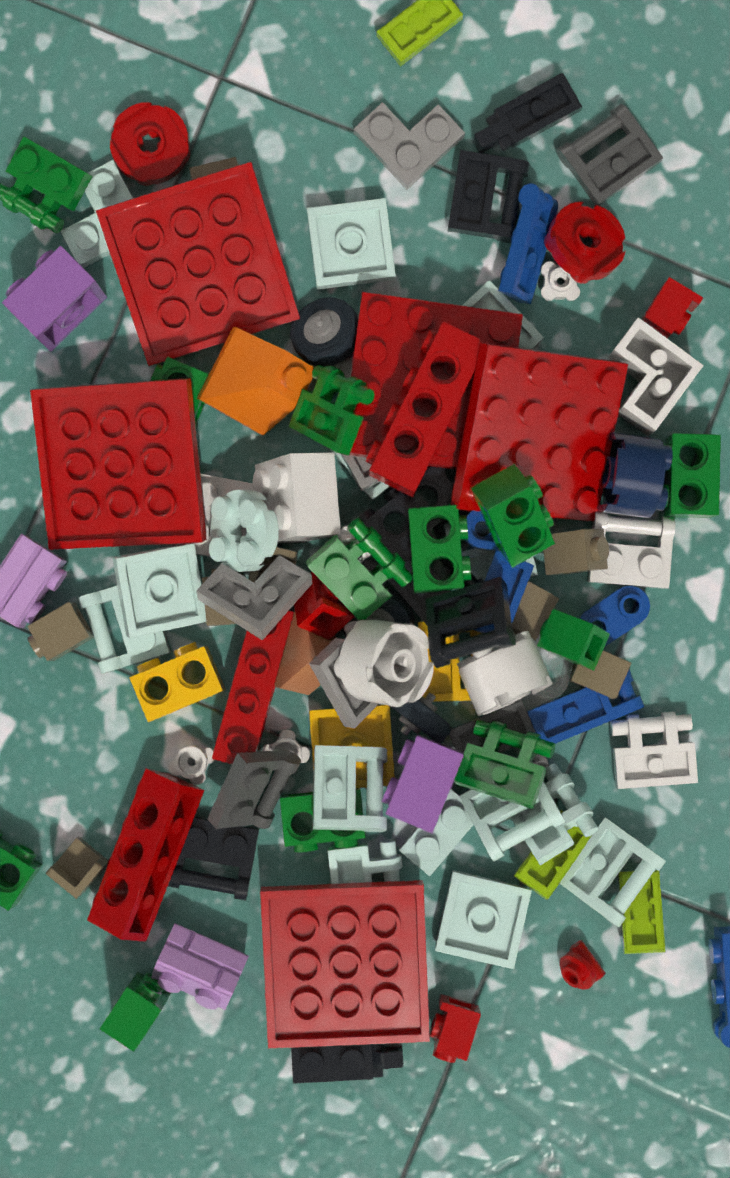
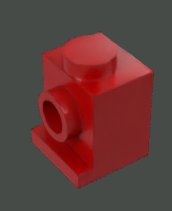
M669 277L658 291L641 320L667 339L672 333L679 336L692 316L686 310L693 312L699 306L703 297Z
M311 572V586L294 604L297 627L330 640L354 618V614Z
M440 994L438 1003L440 1010H443V1014H435L429 1034L430 1037L435 1038V1047L432 1055L440 1060L455 1063L457 1058L467 1061L481 1017L480 1008L478 1005Z

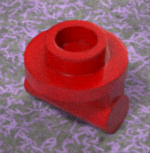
M583 940L573 944L559 962L563 979L575 988L587 990L606 974Z

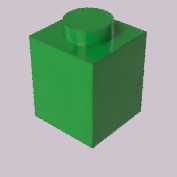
M552 609L549 618L541 626L540 639L537 646L557 657L594 671L610 634L595 624Z

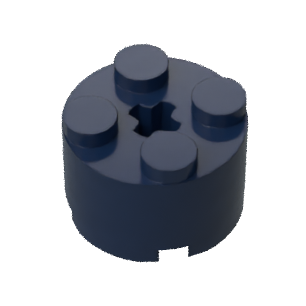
M610 432L609 441L613 442L610 456L606 457L605 472L602 475L601 481L603 504L597 505V510L602 513L650 518L655 510L663 511L668 499V489L663 484L665 470H669L672 463V447L665 446L659 438Z

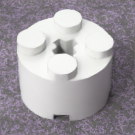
M360 620L347 635L342 645L340 656L335 661L334 670L337 677L342 679L345 688L353 697L362 701L403 707L402 705L408 702L414 703L419 700L426 692L433 676L434 664L429 662L427 650L429 649L428 637L420 628L396 622Z
M529 631L515 635V646L502 649L500 646L473 653V656L457 663L458 672L478 716L486 715L521 701V698L529 695L530 691L534 695L553 684Z

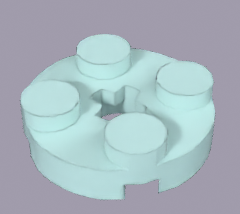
M233 490L224 497H216L211 504L212 518L209 553L214 561L222 562L236 572H249L262 568L264 565L260 564L264 561L265 557H272L278 542V521L274 510H268L266 504L262 501L267 500L263 494L254 490ZM242 527L246 528V536H242Z

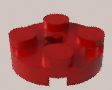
M141 102L128 107L116 118L113 125L114 130L111 134L110 151L120 171L138 184L149 186L166 182L175 177L189 160V134L183 120L173 109L167 106L152 105L151 102ZM145 135H149L152 139L156 137L161 139L157 144L158 149L156 151L150 152L149 150L142 151L140 149L144 145L142 138Z
M573 202L562 208L552 220L548 234L545 236L544 244L547 250L551 252L557 264L569 273L573 280L586 284L590 280H599L607 277L620 265L625 256L622 242L626 238L620 222L607 209L599 205L590 208L588 206H581L584 202ZM580 236L582 238L589 236L592 239L593 243L590 247L582 243Z

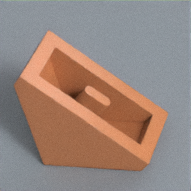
M294 614L275 687L310 695L321 684L309 663L336 638V635L328 640L297 627L296 614Z

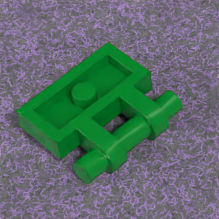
M23 136L5 172L14 176L17 180L14 186L10 188L0 183V201H2L3 207L13 213L20 212L29 217L30 223L39 229L45 230L47 228L58 234L63 229L65 223L63 219L56 216L60 206L63 205L75 211L93 176ZM33 188L45 195L40 204H36L28 199Z
M317 365L312 371V377L317 381L313 392L302 389L288 427L337 453L349 456L364 418L354 413L356 404L360 402L365 405L370 404L374 400L375 393L367 387L366 382L357 377L351 376L347 378L342 370L334 366L324 367ZM339 391L336 402H332L334 393Z
M357 518L347 527V530L355 537L352 542L346 545L335 535L306 561V564L360 621L368 618L392 596L383 584L387 579L393 578L401 587H404L412 580L413 575L404 567L405 561L396 552L391 553L380 541L381 535L373 527L368 528ZM369 552L379 565L370 571L359 559L362 554Z
M477 720L473 734L486 738L483 747L467 743L454 782L459 786L534 809L546 769L532 762L536 754L551 759L555 750V743L541 739V734L528 731L527 734L508 729L507 724L494 720L491 724ZM505 744L520 749L518 758L499 753V747Z

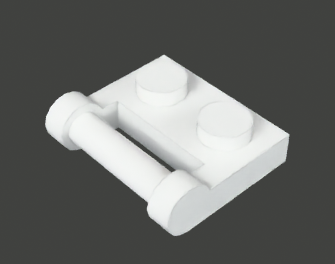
M595 512L592 529H604V536L606 531L659 537L658 547L608 543V569L589 571L588 582L668 589L675 534V518L662 516L661 520L608 516V513Z

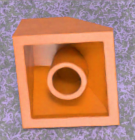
M233 327L197 399L264 436L296 408L302 389L307 390L313 379L312 371L314 367L278 346L237 327Z

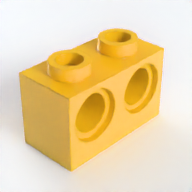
M196 642L174 650L176 658L161 664L158 657L136 666L139 674L129 678L148 722L226 690L208 646L198 648ZM194 660L202 663L206 671L205 678L199 684L189 682L185 676L186 666ZM156 676L162 677L168 684V693L161 700L153 698L148 691L150 680Z

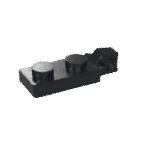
M560 73L494 109V113L486 118L488 127L475 133L474 140L472 141L479 153H485L500 145L502 151L511 147L513 149L581 111L582 105L565 75Z
M382 1044L291 1048L293 1084L371 1080L383 1077V1069L403 1068L404 1064L402 1046L382 1047Z

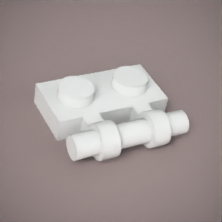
M672 711L662 712L659 717L640 718L638 714L626 715L625 719L610 721L612 736L627 735L628 747L612 748L616 788L626 789L698 783L695 743H679L678 731L692 730L691 714L676 715ZM663 733L664 744L643 746L642 734Z

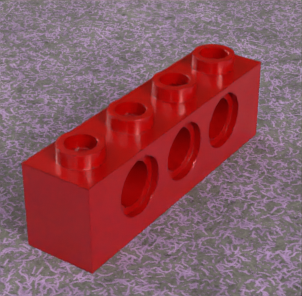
M444 321L438 332L430 329L420 349V352L426 354L420 369L414 366L411 367L402 386V389L408 391L401 406L396 403L392 405L383 424L390 429L383 443L375 440L365 462L372 465L368 476L411 497L414 496L475 372L480 342H487ZM436 363H446L452 368L453 376L448 380H439L433 376L431 367ZM419 399H427L434 404L435 413L427 418L420 417L414 412L413 403ZM403 435L411 436L417 443V450L410 455L399 453L394 446V441L398 437Z
M288 611L263 640L246 631L212 759L233 764L237 753L258 752L295 612Z
M145 768L142 779L137 785L136 794L128 815L122 824V830L114 851L108 860L107 869L99 890L93 899L87 921L121 940L147 941L205 790L172 774Z

